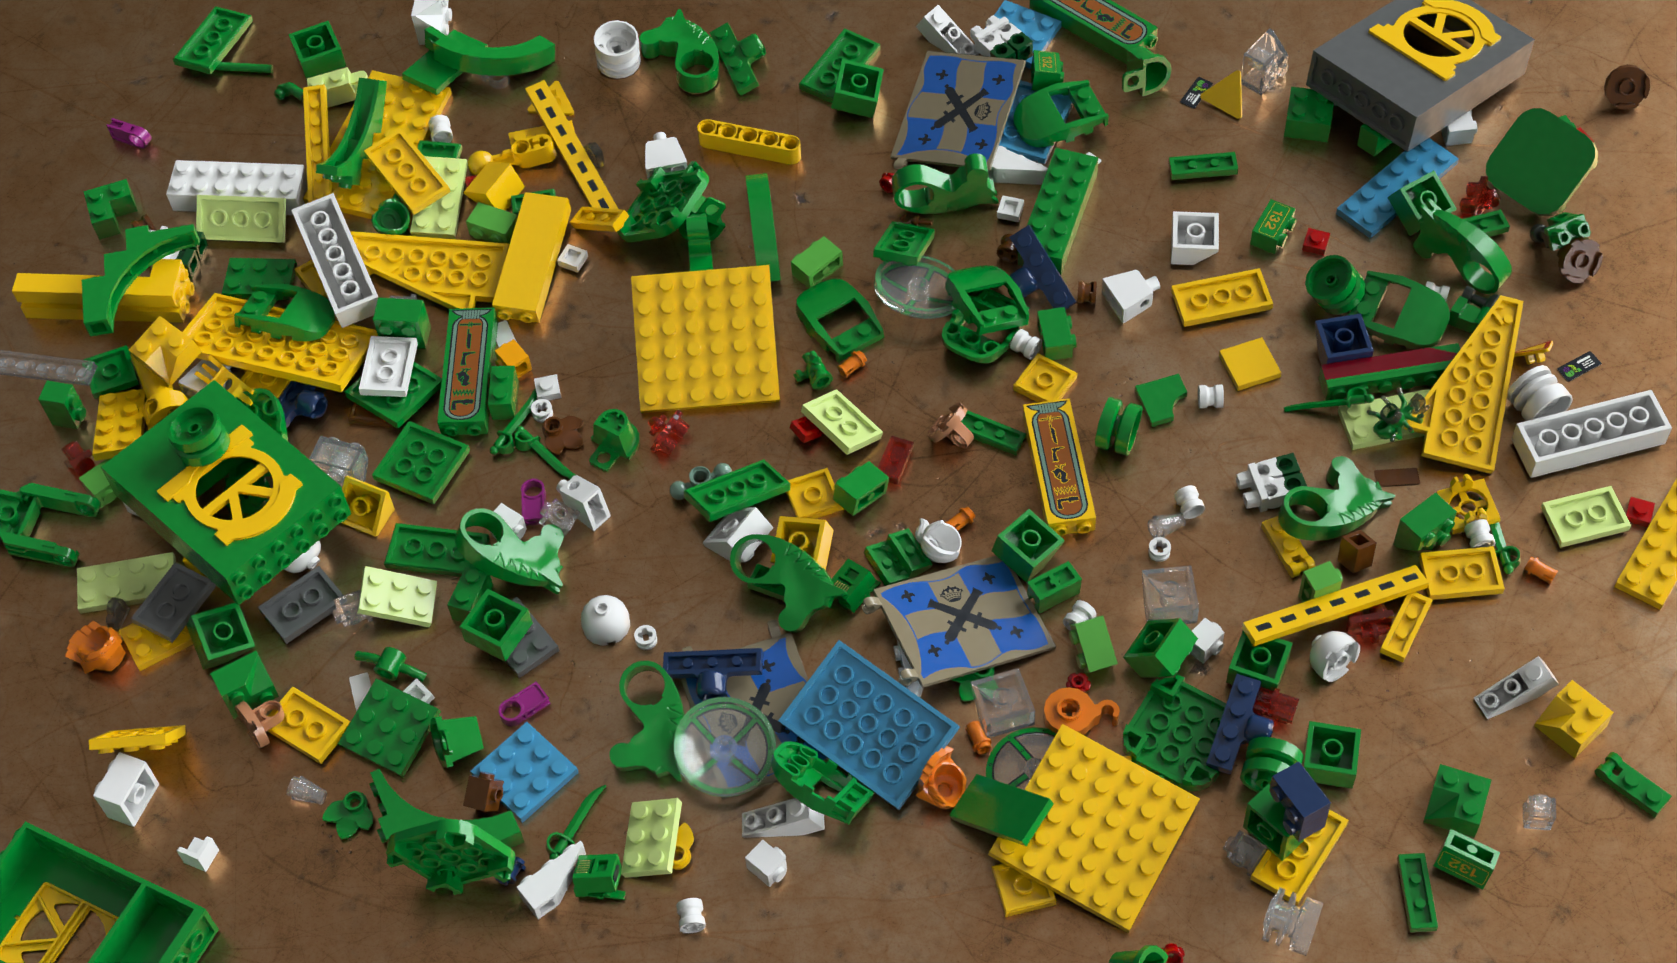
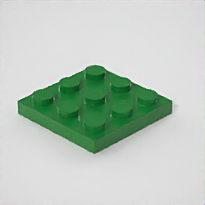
M414 362L406 397L360 395L361 377L345 391V394L351 401L394 427L400 428L441 389L442 378Z
M408 421L372 476L378 482L435 504L470 452V448L467 444Z
M376 678L338 744L404 777L430 732L431 719L438 717L441 711Z

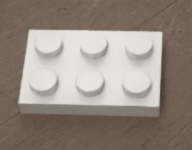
M371 336L359 386L360 395L406 397L418 345L417 338Z

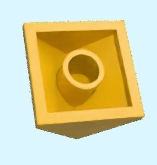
M489 161L463 194L476 203L480 202L506 211L511 205V196L519 195L525 186L511 164Z
M345 476L342 490L352 514L342 524L375 537L378 536L395 510L389 492L353 477Z

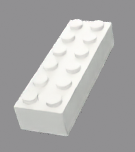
M176 160L166 195L173 211L190 212L197 211V195L286 198V215H293L292 209L304 205L303 197L308 189L307 172L305 166L299 164Z
M334 193L292 209L291 211L341 327H346L373 316L378 295Z
M1648 390L1517 423L1511 440L1530 478L1663 445L1666 443L1672 427L1653 391Z

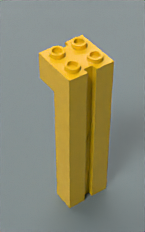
M161 259L153 264L150 277L138 276L119 302L114 321L154 322L161 316L168 322L184 323L185 316L190 310L189 300L190 296L194 294V284L190 281L188 270L185 269L182 260ZM17 273L12 293L17 302L22 303L20 308L26 318L83 320L82 280L103 275Z

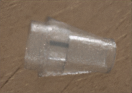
M1181 512L1177 514L1156 515L1148 521V530L1153 538H1164L1177 529L1184 527L1186 520Z
M294 776L289 783L287 795L291 796L292 800L322 805L327 796V790L320 788L303 776Z

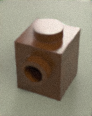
M1362 530L1342 536L1337 560L1352 573L1371 567L1377 542Z
M480 772L479 776H469L463 806L481 811H498L500 800L503 797L504 781L494 779L495 774Z

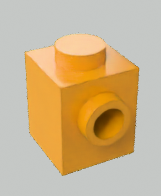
M515 339L502 344L495 350L496 366H515L518 378L532 370L529 356Z

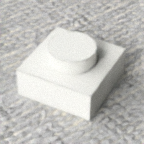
M1002 196L997 211V218L1019 222L1024 207V200Z
M567 244L557 260L558 266L578 273L588 258L587 250Z
M557 374L534 379L538 399L549 401L561 398Z
M417 678L403 690V692L428 704L435 698Z

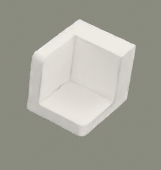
M208 836L205 840L194 837L188 849L180 846L177 849V853L185 864L205 872L219 851L213 839Z

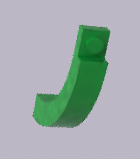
M431 26L424 30L425 47L434 52V60L462 72L488 76H507L534 71L555 62V44L541 35L527 42L512 46L480 47L456 41Z
M767 173L746 175L756 266L769 265L770 281H779L781 277Z

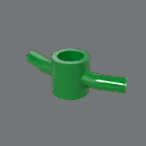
M385 647L381 656L363 651H356L354 656L356 661L376 664L374 672L381 678L389 681H395L399 673L417 678L421 682L424 681L427 673L405 664L406 655L392 647Z

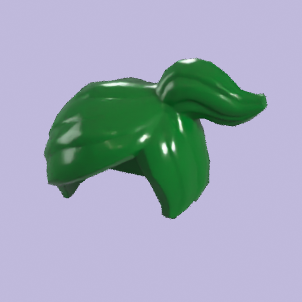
M395 193L391 199H386L380 203L378 211L372 215L371 221L375 230L380 234L403 235L410 224V212Z

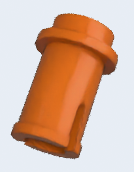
M860 350L857 352L853 351L851 357L837 366L839 373L844 378H847L859 367L865 366L867 358Z
M962 507L959 509V513L945 523L959 531L967 524L973 523L975 514L969 507Z
M1532 556L1524 570L1528 571V575L1531 573L1548 584H1551L1558 570L1539 561L1538 557L1535 559Z
M972 721L968 723L965 730L973 743V750L980 755L989 752L992 748V741L986 737L980 722Z

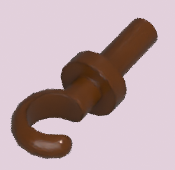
M902 215L899 220L900 223H913L916 226L920 224L933 225V220L921 219L920 216H915L907 222H903L906 215Z

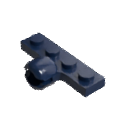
M1027 225L1010 236L1011 241L1024 260L1023 267L1010 274V277L1020 288L1022 296L1025 298L1034 291L1041 289L1053 309L1065 307L1066 310L1077 303L1031 226Z
M291 381L278 398L283 408L286 428L298 415L313 419L322 417L328 405L324 393L315 391L316 386Z
M762 648L664 652L663 669L672 679L696 678V693L699 699L706 702L721 701L726 696V686L729 677L762 675L764 652Z
M1236 674L1206 766L1231 775L1239 749L1243 744H1249V741L1254 738L1272 736L1273 720L1256 715L1253 712L1261 681Z

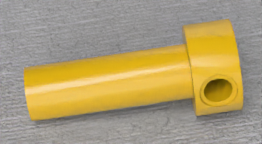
M131 354V359L147 397L142 413L148 429H151L188 399L185 394L174 390L172 386L140 364Z

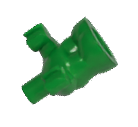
M814 350L802 356L807 364L806 370L804 372L796 370V374H793L797 382L809 378L810 385L815 390L827 387L833 380L831 373L827 371L821 358Z

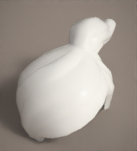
M919 519L920 525L916 529L915 537L918 543L921 544L926 557L937 563H948L955 560L959 556L962 543L959 532L953 526L944 523L943 520L929 524L927 520Z

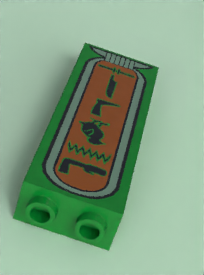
M1030 0L1029 8L1060 20L1063 28L1126 65L1127 49L1138 46L1147 49L1153 48L1158 41L1157 26L1112 0Z
M495 308L449 309L437 419L442 435L477 436L479 434H488L490 415L488 397L491 367L495 363L498 318Z

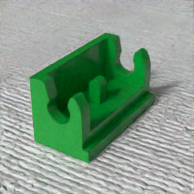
M1067 561L1027 582L1028 599L1034 598L1035 609L1040 614L1079 594L1082 578L1071 563Z

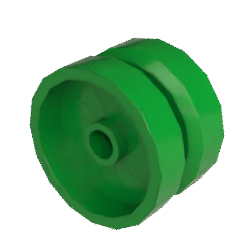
M1329 255L1318 260L1308 271L1305 281L1307 292L1327 313L1334 315L1344 314L1356 307L1363 298L1366 287L1361 274L1345 257L1339 255Z
M1109 397L1099 419L1095 447L1108 450L1114 442L1115 452L1128 456L1138 433L1143 407L1129 403L1123 411L1122 400Z
M204 404L192 405L182 409L173 416L166 429L167 437L176 449L180 459L186 465L192 467H201L215 462L223 456L230 444L229 433L221 423L217 412L212 407Z
M1274 737L1254 738L1249 741L1245 756L1246 761L1243 763L1240 779L1249 789L1259 793L1267 784H1271L1273 775L1298 761L1302 765L1304 755L1299 748L1285 740Z

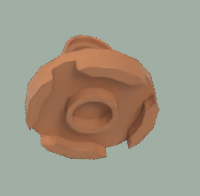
M958 402L949 408L951 412L945 416L942 414L933 423L927 436L934 443L947 436L956 446L966 449L973 441L974 436L961 422L967 413V408L961 402Z
M272 700L263 703L253 710L245 701L235 706L241 723L244 722L248 730L247 733L256 746L262 748L268 745L270 742L265 732L282 722L285 716L281 704L278 701ZM270 710H278L276 715L272 717L266 716Z

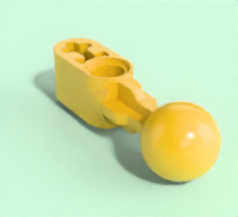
M540 134L515 141L511 149L504 150L501 154L492 156L486 151H476L468 159V170L473 176L478 175L489 161L509 163L520 168H530L552 162L556 158L557 152L551 137L547 134Z

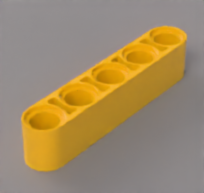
M710 119L702 120L697 125L699 143L704 148L785 164H796L801 160L800 140L794 135Z

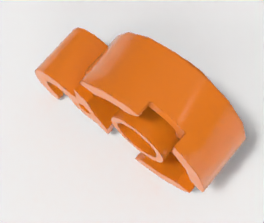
M1067 687L1056 690L1047 698L1044 706L1043 720L1045 728L1051 729L1055 733L1064 724L1085 735L1093 726L1100 723L1101 716L1104 714L1111 715L1112 725L1117 726L1120 709L1117 703L1112 700H1102L1098 704H1094L1083 691ZM1070 712L1072 716H1066V713Z

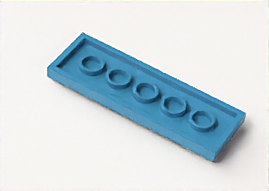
M1428 138L1407 152L1405 150L1342 203L1337 208L1336 214L1371 239L1398 216L1387 197L1432 171H1435L1439 179H1441L1458 164L1459 158Z

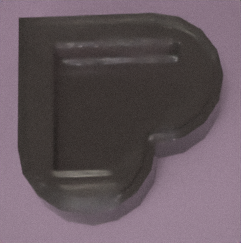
M588 143L583 147L591 162L600 169L605 165L603 152L597 143Z
M113 597L109 600L107 604L108 615L106 617L107 627L118 630L123 625L130 611V608L123 599Z

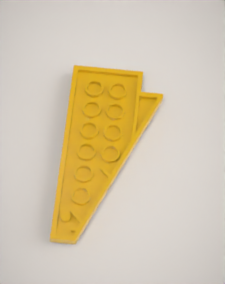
M350 231L364 265L369 272L449 309L475 308L476 301L493 303L509 244Z
M1500 295L1411 415L1417 418V415L1421 414L1423 422L1419 424L1411 420L1407 421L1414 429V432L1425 434L1421 456L1489 474L1494 472L1524 301Z

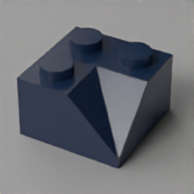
M1361 313L1315 321L1317 349L1321 365L1373 356L1374 350Z
M1299 761L1272 776L1270 794L1276 802H1280L1285 808L1283 826L1289 835H1293L1300 842L1325 827L1331 802Z

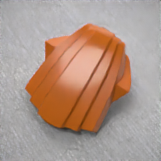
M93 620L81 630H77L71 637L66 648L67 653L65 657L81 664L86 674L95 669L112 671L121 663L126 652L122 647V638L118 631L111 627L101 626Z
M948 746L944 749L941 748L938 752L936 751L925 764L918 781L919 790L916 793L918 798L942 809H951L956 806L966 790L967 781L963 771L951 759L954 749Z

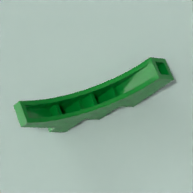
M359 77L355 103L344 137L329 159L323 163L316 164V173L323 174L324 179H330L331 182L339 183L338 187L352 189V185H360L363 159H368L365 156L364 150L372 146L373 134L381 133L387 81Z
M194 224L152 232L148 225L125 229L126 250L104 254L105 276L82 280L83 323L90 337L113 333L114 318L119 302L129 286L148 267L170 254L200 245L199 236Z
M380 769L370 772L374 781L369 783L374 797L380 796L382 803L378 804V807L383 817L378 818L381 828L377 829L382 844L388 842L389 837L396 832L447 819L421 811L403 800L387 783ZM512 811L488 818L463 820L478 826L510 848L524 843L522 833Z

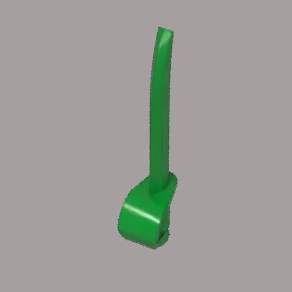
M1354 387L1348 390L1347 399L1306 402L1283 408L1284 412L1347 405L1350 408L1351 405L1372 403L1374 396L1367 394V391L1362 387Z
M534 389L527 402L503 431L499 430L497 432L499 437L493 446L490 447L492 455L497 453L510 454L514 451L515 445L512 434L516 427L531 412V405L537 400L536 389Z
M523 426L516 427L514 438L516 449L528 451L533 448L560 474L568 478L576 476L540 443L541 438L539 436L533 437Z
M1499 522L1490 524L1489 526L1496 542V557H1500L1504 572L1511 574L1514 568L1518 567L1521 563L1520 551L1514 546H1506ZM1510 555L1517 557L1516 560L1511 561Z
M606 785L596 788L583 800L563 834L554 832L548 836L546 850L550 854V860L560 856L568 845L575 844L572 838L597 798L606 789ZM553 840H559L555 848L552 849L549 843Z

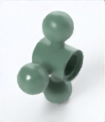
M719 463L714 467L713 472L710 473L706 467L697 466L689 473L690 482L676 481L672 483L669 489L670 495L676 500L684 499V490L730 473L732 469L726 463Z

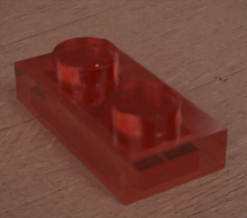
M891 436L878 466V469L889 477L890 483L899 484L913 451L914 442Z

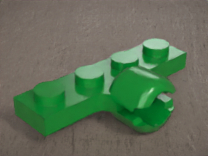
M728 22L709 32L739 94L742 96L760 86L751 69L752 63L766 55V49L758 35L751 34L738 41Z

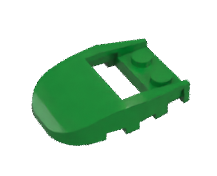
M1089 80L1056 83L1024 98L1016 107L1013 116V124L1020 138L1026 144L1033 147L1054 146L1055 142L1065 140L1066 143L1075 141L1076 136L1083 133L1088 135L1093 132V127L1101 123L1107 126L1109 122V115L1103 110L1090 87ZM1058 94L1068 95L1081 119L1065 124L1051 96Z
M989 265L956 270L948 274L945 289L947 294L953 299L952 305L955 310L959 309L964 314L963 319L968 324L974 323L977 326L976 333L978 335L1029 324V312L1021 290L1001 268ZM1004 285L1008 289L1011 298H1014L1016 304L978 312L967 293L980 292L988 288H999Z
M1367 271L1364 280L1366 285L1364 296L1348 315L1361 313L1368 334L1384 340V343L1404 345L1406 348L1413 350L1430 348L1437 345L1442 339L1450 320V310L1445 299L1434 290L1404 276ZM1390 283L1411 289L1394 329L1373 322Z
M829 279L820 282L802 292L796 300V314L800 322L804 323L807 334L811 338L814 337L820 343V347L826 352L831 350L836 355L838 363L852 356L851 353L853 351H861L884 338L883 328L869 302L845 280ZM855 300L866 313L868 319L831 339L818 320Z
M290 284L255 285V291L239 313L234 314L235 327L239 328L241 325L251 326V332L258 334L261 331L271 334V338L280 339L282 335L292 336L293 341L317 340L328 333L336 320V314L327 298L314 291ZM285 297L293 298L280 318L267 316L277 300H284Z
M989 288L981 290L976 297L969 296L975 307L981 311L1016 304L1015 300ZM958 309L952 312L950 321H947L943 327L942 342L947 349L962 357L979 363H991L1010 348L1013 337L1023 326L1013 328L1000 344L983 335H978L975 331L963 326L966 323L963 319L964 314Z
M263 388L253 389V395L248 391L243 392L253 401L251 406L237 398L288 441L283 408L272 392ZM247 458L229 473V478L246 474L260 463ZM268 471V472H267L265 475H263V476H264V478H265V477H269V476H272V475H271L270 472Z
M783 742L774 750L771 765L773 773L779 783L793 797L811 810L846 824L851 823L852 819L870 802L875 793L873 790H869L859 784L858 779L850 773L847 776L838 770V764L831 759L827 762L818 758L817 751L801 743ZM819 781H822L840 792L834 798L828 795L825 799L814 793V786Z

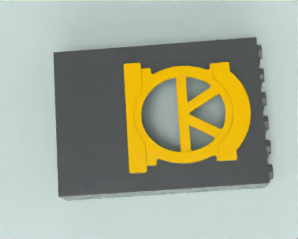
M1394 0L1313 50L1306 85L1408 152L1524 75L1535 39L1471 0ZM1425 15L1435 21L1434 28L1418 18ZM1410 24L1458 55L1436 57L1423 54L1407 43L1403 30L1405 26ZM1443 27L1451 32L1442 33ZM1462 38L1472 44V46L1466 49L1452 39Z

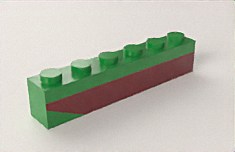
M1459 343L1323 364L1320 367L1318 379L1325 401L1347 398L1348 390L1354 387H1362L1367 391V394L1379 392L1387 393L1398 389L1406 390L1423 385L1432 386L1460 351Z

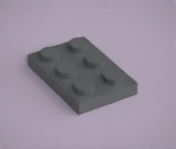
M175 562L131 619L134 624L173 643L187 625L191 615L198 611L216 585L210 579Z
M318 566L258 606V608L287 644L346 604L347 600L321 567Z
M518 597L512 599V601L524 606ZM531 613L530 616L533 624L506 660V663L518 678H521L560 651L558 645Z

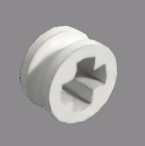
M538 399L531 405L532 416L537 422H544L547 418L553 416L552 405L548 400ZM546 408V412L541 411L540 413H538V410H544Z
M1163 537L1152 539L1148 550L1150 558L1156 562H1162L1169 558L1171 551L1170 542ZM1156 547H1162L1163 552H1158Z
M643 625L636 629L634 638L636 645L640 649L650 650L656 646L657 636L652 626ZM648 634L649 640L644 641L642 635Z

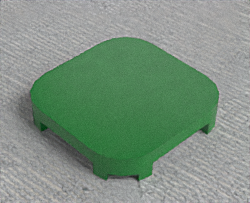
M1532 108L1523 112L1515 120L1494 149L1486 163V175L1494 187L1534 214L1541 217L1552 216L1561 213L1567 208L1565 205L1592 168L1595 170L1598 164V151L1595 146L1596 144L1584 133L1550 111L1542 108Z
M691 161L686 169L665 173L661 166L654 168V173L647 180L640 178L636 183L640 193L627 211L629 217L624 222V226L617 233L625 242L661 238L673 233L691 213L709 183V176L696 161Z
M1175 675V677L1161 680L1156 679L1151 684L1150 691L1130 723L1125 726L1122 739L1123 751L1126 756H1131L1132 762L1156 775H1164L1165 780L1184 790L1192 792L1207 789L1216 781L1221 771L1206 766V762L1227 703L1185 683V677Z
M458 819L438 820L396 832L389 837L386 849V863L391 868L405 865L427 879L426 889L435 892L437 888L450 889L453 891V895L463 894L464 884L492 876L504 883L510 880V875L515 865V852L510 847L478 826Z

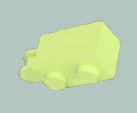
M348 67L307 78V86L324 84L327 89V108L354 101L357 94L359 77L368 78V75L365 71L350 73Z

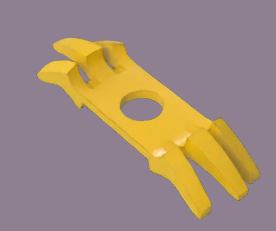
M209 355L207 358L219 368V371L217 372L203 363L201 366L213 377L212 380L198 371L194 375L207 384L215 380L222 387L227 380L232 379V385L227 391L235 398L237 397L251 406L253 401L242 390L245 389L252 395L254 390Z

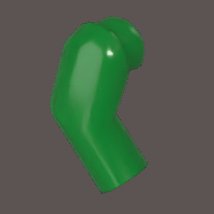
M292 82L280 84L274 91L275 97L279 100L293 95L300 101L304 99L303 89Z

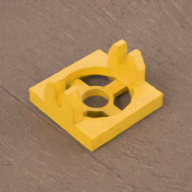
M1464 474L1463 481L1459 482L1456 476L1451 480L1450 488L1437 491V494L1449 505L1455 495H1459L1461 500L1459 505L1453 507V509L1457 511L1456 515L1461 514L1464 516V520L1455 516V525L1451 529L1452 534L1464 532L1465 526L1475 520L1485 519L1489 525L1500 522V515L1484 478L1473 481L1470 475ZM1466 492L1478 493L1484 499L1474 501L1468 498ZM1470 503L1475 506V510L1473 512H1464L1461 506Z

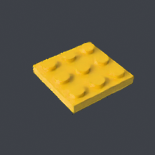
M185 725L112 730L89 739V750L98 749V754L112 753L114 750L124 748V752L138 751L140 748L149 746V750L164 749L165 746H170L172 743L178 742L179 738L185 736L186 729Z

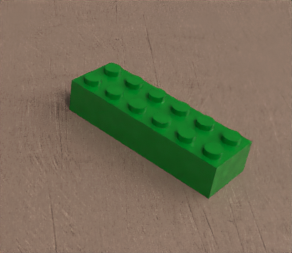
M1055 148L1027 225L1031 226L1056 269L1062 275L1098 174L1099 157ZM1018 252V266L1023 267L1024 260Z

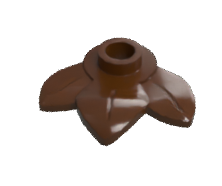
M567 416L562 419L558 417L547 418L542 425L547 449L555 455H560L564 447L567 449L581 447L583 439L577 430L583 425V420L575 416Z

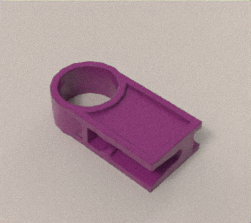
M114 118L111 119L110 125H106L112 139L138 148H145L152 139L149 132L144 128Z
M529 479L521 486L522 516L524 517L526 526L546 524V491L544 484L541 480ZM532 487H539L542 489L540 494H538L537 496H528L525 494L526 491Z
M536 681L503 701L499 706V715L505 725L516 726L551 703L549 697ZM509 707L521 709L519 715L514 718H506L503 716V713Z

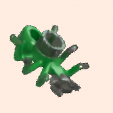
M1398 387L1397 393L1402 402L1400 409L1395 404H1391L1382 395L1381 399L1386 405L1382 408L1381 412L1367 410L1368 415L1380 419L1373 426L1375 434L1381 439H1390L1391 442H1394L1395 439L1402 440L1403 425L1410 433H1414V429L1408 424L1406 419L1421 424L1423 422L1422 418H1424L1423 413L1430 408L1429 405H1426V400L1421 394L1416 393L1407 405L1402 388Z

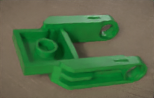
M29 483L20 487L18 492L0 489V538L8 553L56 565L74 567L80 555L77 550L75 552L70 548L59 546L55 542L30 537L40 515V508L45 507L95 517L101 507V502L87 494L35 483Z

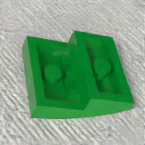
M909 528L888 534L886 541L867 546L864 550L865 556L885 586L912 579L927 571L933 565L924 554L920 544Z

